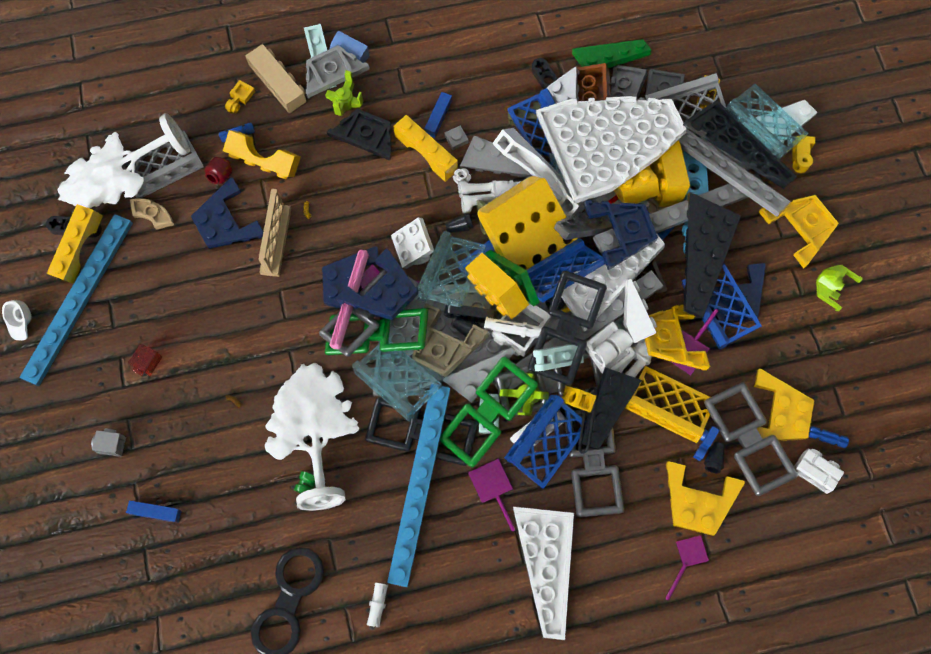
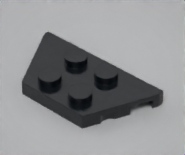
M356 109L349 117L342 119L338 126L327 131L330 137L391 160L390 121Z

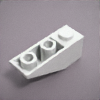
M627 279L625 280L623 325L631 336L633 343H636L655 334L657 325L653 317L649 318L646 310L649 308L646 301L640 299L638 294L640 289L637 282Z

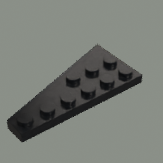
M689 192L687 194L688 228L686 229V285L684 288L683 311L701 319L706 312L741 215Z

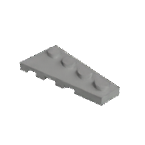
M477 136L473 137L460 164V169L470 168L480 172L485 170L492 171L495 174L507 173L511 176L524 178L532 176L522 166L504 156L494 146L493 142Z

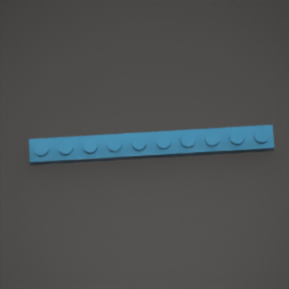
M114 214L20 375L21 379L40 386L133 224L130 220Z
M431 384L387 581L390 584L408 587L451 390L448 387Z

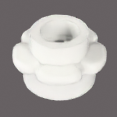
M467 169L455 170L453 180L457 184L458 181H465L467 183L470 181L471 175Z

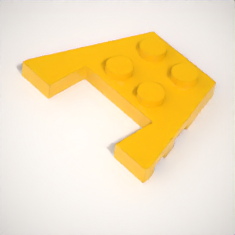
M816 195L793 200L778 217L764 207L759 211L769 225L785 216L808 245L793 255L803 268L810 263L839 224Z
M676 305L669 310H662L648 315L649 318L653 317L657 325L655 328L656 333L645 338L649 356L701 370H708L710 365L706 351H687L679 320L694 319V315L683 311V305Z
M758 369L754 387L774 392L768 429L763 427L757 428L762 439L770 435H775L781 441L807 439L814 400L766 371Z
M668 461L666 469L668 471V486L670 487L673 526L714 536L744 486L745 481L727 476L722 496L682 486L686 466Z

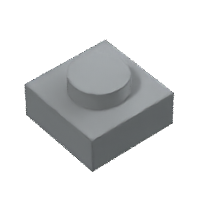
M461 125L444 133L452 150L469 143Z

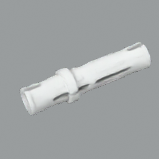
M486 317L484 325L485 330L521 335L523 338L525 336L538 338L542 329L541 326L529 325L527 322L516 323Z

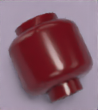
M214 157L205 167V176L213 184H223L232 174L231 164L226 158Z

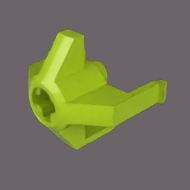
M345 70L344 74L346 79L344 86L337 89L336 92L327 90L325 95L326 98L333 102L334 112L338 116H342L352 108L361 107L363 104L362 92H359L357 98L353 97L354 83L352 72Z
M843 265L824 269L816 280L817 297L835 308V311L838 312L842 307L830 299L829 296L835 300L840 297L841 294L836 290L841 291L845 284L842 279L845 274L858 283L862 281L861 276L856 275Z
M528 374L531 378L535 380L534 374ZM525 383L518 390L500 389V396L519 398L528 385ZM537 387L523 405V412H518L517 415L531 416L534 404L540 399L548 400L549 392H542Z

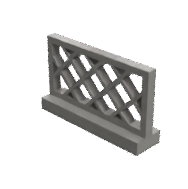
M717 73L645 95L646 101H648V98H656L658 100L672 99L673 102L679 101L683 103L678 113L685 119L692 117L697 110H702L699 106L703 99L713 103L719 98L720 103L726 108L718 83ZM716 89L717 96L715 100L705 96L708 91ZM690 96L700 97L697 105L687 102ZM685 105L694 109L690 117L681 113Z
M185 131L182 132L188 142L191 154L182 157L183 155L179 153L177 156L171 155L174 147L170 142H167L143 155L135 162V173L144 178L142 187L135 195L137 198H143L204 167ZM162 148H168L166 154L159 153ZM152 156L150 162L143 161L144 157ZM157 157L163 158L161 164L154 163ZM168 159L175 160V162L166 165ZM131 160L122 165L123 170H126V166L130 165ZM141 165L147 166L145 172L138 171ZM152 167L159 168L157 171L150 174Z

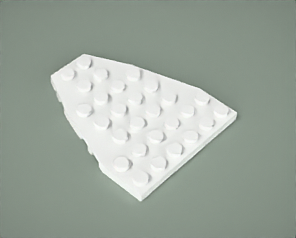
M632 96L606 97V100L595 101V98L578 102L577 99H569L536 110L538 120L574 204L612 192L659 159L686 133V127L683 126L684 123L672 99L658 100L656 98H648V101L636 100L637 97Z

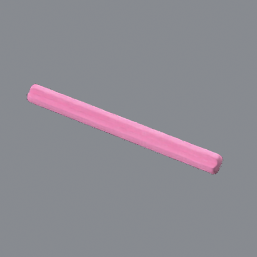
M366 250L358 251L348 283V287L357 293L369 256ZM344 303L341 306L330 341V346L333 349H340L353 309L352 305Z

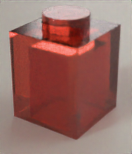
M140 343L128 364L133 367L132 371L136 374L151 376L162 356Z

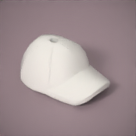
M8 301L2 307V314L10 336L15 340H26L28 338L27 325L32 319L31 312L22 301Z

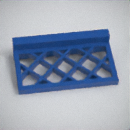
M546 88L541 90L539 94L509 107L507 111L520 135L531 146L532 139L543 142L541 149H534L540 155L551 157L549 164L553 167L557 165L556 160L553 161V158L555 159L554 155L543 151L544 144L548 143L546 136L542 138L534 135L536 127L542 129L541 124H538V117L536 123L526 120L528 112L536 114V110L529 108L532 102L538 100L541 108L555 104ZM517 109L526 111L524 119L517 117L514 111ZM524 123L534 126L532 134L524 131Z
M578 238L527 269L538 299L543 303L553 297L563 271L566 270L572 273L580 271L575 274L585 277L605 265V261L601 255L586 247L584 241ZM567 280L564 289L571 286L575 282Z
M724 263L722 266V270L725 273L723 280L717 279V282L722 283L720 291H713L712 293L718 296L716 305L708 304L704 317L701 318L705 324L713 313L711 308L728 312L725 322L714 317L707 327L719 350L762 327ZM686 279L682 280L683 288H685ZM724 284L733 286V296L722 293ZM720 296L732 299L729 309L718 306ZM734 300L743 303V312L731 310ZM730 313L741 315L739 325L728 323ZM743 317L752 318L755 325L750 328L741 326ZM726 325L738 328L736 335L729 339L725 334Z
M559 395L549 396L548 400L545 401L504 457V459L515 465L543 489L580 439L581 427L577 432H572L571 421L577 420L582 425V418L566 405ZM562 407L566 411V419L558 420L557 412ZM567 422L568 433L559 434L558 423ZM548 424H554L555 435L546 436L545 428ZM568 436L569 444L565 448H560L559 437ZM555 438L556 449L547 450V439ZM537 440H542L543 451L534 452V443ZM557 452L556 462L549 464L548 453ZM544 454L545 465L536 466L535 455ZM525 456H531L532 467L525 468L520 464ZM545 468L546 476L542 481L537 478L536 469Z

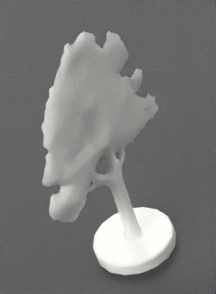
M167 113L159 118L165 135L136 151H124V147L118 137L119 134L114 132L112 135H108L102 149L100 146H94L90 149L92 155L89 161L86 162L83 158H79L67 168L65 174H69L70 177L63 181L57 189L60 194L58 200L73 204L74 206L78 204L90 209L94 206H100L102 203L116 204L123 191H125L124 197H133L138 193L144 182V178L135 173V162L143 155L167 142H170L180 155H186L190 152L188 142L177 123ZM131 160L129 167L123 170L122 165Z
M317 363L309 366L301 364L296 373L289 380L285 381L278 394L274 397L273 409L275 413L271 415V419L266 424V429L277 435L276 438L268 437L265 443L266 451L274 458L282 460L291 454L293 450H306L312 458L316 488L300 493L296 497L297 508L308 511L329 509L345 501L344 490L337 487H325L321 452L328 439H334L349 433L354 434L360 429L357 426L359 422L354 417L350 419L344 414V412L350 410L352 402L346 400L342 403L335 397L344 390L340 376L331 371V375L326 378L323 374V368ZM308 435L312 438L313 446L311 447L303 441L304 437Z

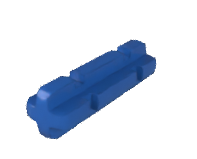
M247 123L244 124V127L241 125L228 129L227 132L226 130L219 132L220 140L226 142L229 130L252 134L255 132L253 124Z
M814 426L809 430L810 438H819L820 441L832 445L837 444V446L842 448L848 446L849 438L846 436H839V434L824 429L820 430V428Z

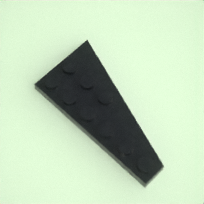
M718 100L687 119L683 126L783 189L797 178L785 164Z

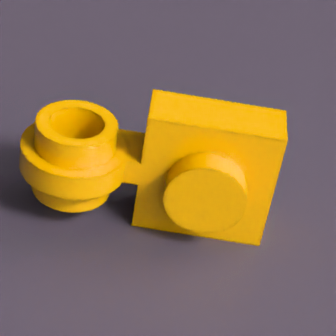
M239 80L230 91V97L233 99H229L226 102L225 108L231 114H236L240 109L239 102L246 105L255 93V88Z

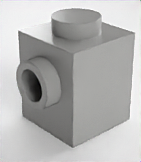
M105 428L104 431H96L91 441L92 450L98 454L122 457L126 437L116 433V430Z

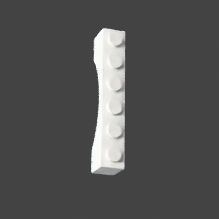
M514 128L503 129L493 142L494 146L504 156L522 166L532 176L545 178L566 217H574L576 213L582 212L585 209V201L574 204L564 178Z

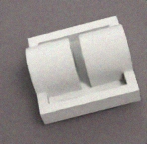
M418 217L391 235L402 268L407 269L412 265L426 263L431 258L430 254L435 252L423 218Z
M614 322L609 323L586 341L587 346L585 350L602 374L605 367L616 370L636 354L631 348L633 344L631 336L625 330L618 329Z

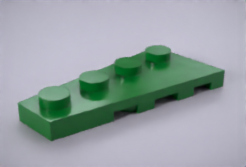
M641 39L573 48L572 55L581 67L606 63L607 68H611L651 55V48Z
M492 250L484 253L517 283L526 300L533 307L540 303L527 270Z

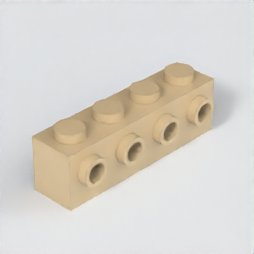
M262 44L245 55L249 66L288 113L306 103L304 88L295 83L296 80L293 75L285 71L283 63L275 59V55L270 48L266 49Z

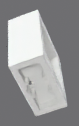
M530 303L521 311L540 323L539 326L541 327L547 326L551 315L536 305L533 307ZM505 315L500 320L509 321L510 318ZM492 330L494 341L500 345L504 344L509 348L513 347L516 356L521 355L525 357L537 340L535 337H530L526 345L522 347L501 332Z

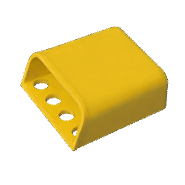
M530 176L480 208L477 212V216L496 253L518 266L524 264L526 270L535 265L532 261L534 255L539 254L541 261L552 255L548 253V247L551 244L556 245V252L569 245L563 242V238L554 229L556 222L567 217L545 178Z

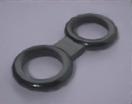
M298 547L290 549L281 556L277 563L275 576L277 584L281 588L275 607L266 609L258 615L251 630L252 643L260 654H289L299 642L301 629L295 613L301 598L317 590L324 575L322 560L317 553L309 548ZM306 556L311 559L315 566V577L308 586L300 589L293 588L285 580V566L294 557ZM282 616L291 625V639L281 649H269L261 641V626L270 617Z

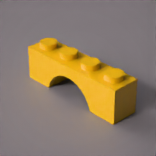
M405 115L393 126L395 137L407 148L412 147L417 150L442 180L446 182L454 175L455 170L458 169V160L410 117Z
M229 130L223 148L224 152L229 153V157L237 160L239 158L244 159V163L251 166L259 165L261 170L269 173L274 171L277 173L276 176L283 179L295 176L301 156L286 150H277L274 155L265 158L256 151L253 137L234 130Z
M76 205L47 274L74 284L81 268L79 255L82 245L91 234L96 233L103 215L87 207Z

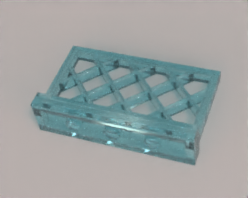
M756 84L752 85L738 98H734L726 107L779 160L809 134ZM754 91L759 96V99L751 98V92ZM739 102L747 103L748 108H745ZM752 103L759 104L760 110L752 109ZM764 105H769L772 108V112L765 111ZM753 114L760 115L761 121L757 120ZM765 116L773 117V123L766 122ZM778 118H783L786 124L778 123ZM766 127L774 128V134H772ZM778 128L786 129L787 135H780ZM791 130H795L800 136H791ZM780 140H787L788 147H786Z
M443 231L417 287L418 300L426 302L429 299L461 308L472 284L467 278L469 275L467 270L465 271L462 265L472 262L481 253L484 254L486 245L451 237L450 232ZM453 244H458L462 246V249L453 251L452 246ZM472 249L480 250L478 254L473 256L469 253ZM466 253L468 258L459 261L457 256ZM454 258L456 263L447 266L446 260ZM459 267L462 272L453 276L450 270ZM447 272L449 278L440 281L439 275ZM465 276L467 282L458 285L456 280ZM453 282L455 288L446 291L443 285ZM441 287L443 293L438 295L431 294L432 290ZM459 292L461 296L459 300L451 299L449 295Z
M380 343L360 362L357 360L352 364L354 373L409 422L415 417L414 413L442 387L440 382L403 351H392V354L381 355ZM395 358L405 359L406 366H395ZM378 359V367L369 368L366 365L370 360ZM381 359H392V367H381ZM406 370L405 379H394L395 371ZM408 370L419 371V378H408ZM392 371V379L383 380L381 372ZM419 382V391H408V383ZM422 382H431L435 385L431 390H422ZM405 383V391L397 392L394 390V384ZM419 395V401L414 406L408 402V396Z

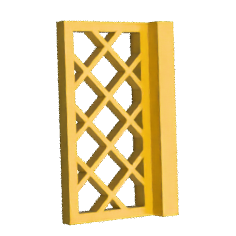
M644 366L639 377L643 385L638 386L625 409L697 443L703 435L710 416L707 409H700L697 401H705L710 397ZM645 374L652 375L656 382L647 384L644 378ZM661 384H670L673 391L665 393ZM658 386L661 394L652 396L649 387ZM645 389L648 398L642 399L635 395L637 391ZM685 391L689 393L691 399L683 401L679 393ZM675 394L679 403L670 405L667 396ZM663 398L666 407L660 408L656 406L654 400ZM693 403L697 412L688 414L685 405ZM681 406L684 415L680 417L674 415L672 408ZM699 415L702 422L700 427L693 424L690 417Z

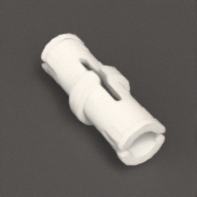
M375 582L373 598L369 603V606H371L367 622L369 626L380 627L383 608L386 607V604H384L388 587L386 584Z

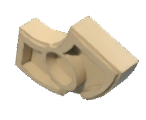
M144 198L130 199L134 218L150 220L156 230L174 225L172 217L162 205Z

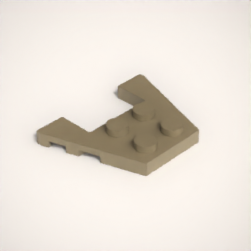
M426 303L424 308L428 309L425 348L414 350L412 360L447 377L489 337L490 333L473 325L464 342L440 332L433 327L441 316L442 311Z

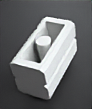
M807 449L795 464V470L800 477L826 494L832 492L844 471L839 469L840 465L836 462L824 459L819 451Z

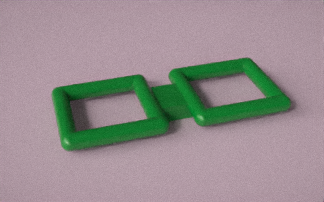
M404 309L395 317L420 316L418 342L388 344L391 320L383 318V320H375L379 323V328L352 354L367 353L370 341H380V350L382 352L424 349L428 309ZM351 313L349 321L361 320ZM331 315L329 321L336 315ZM366 323L364 324V331L369 327ZM334 328L329 332L331 335H333ZM326 341V355L343 354L339 350L331 348L330 343Z
M502 357L476 389V394L484 402L477 410L470 404H465L441 434L440 441L469 467L474 468L501 434V430L493 423L500 415L507 420H512L536 390L538 383L508 358ZM504 367L528 385L509 411L485 392ZM467 414H470L491 432L472 458L449 439Z

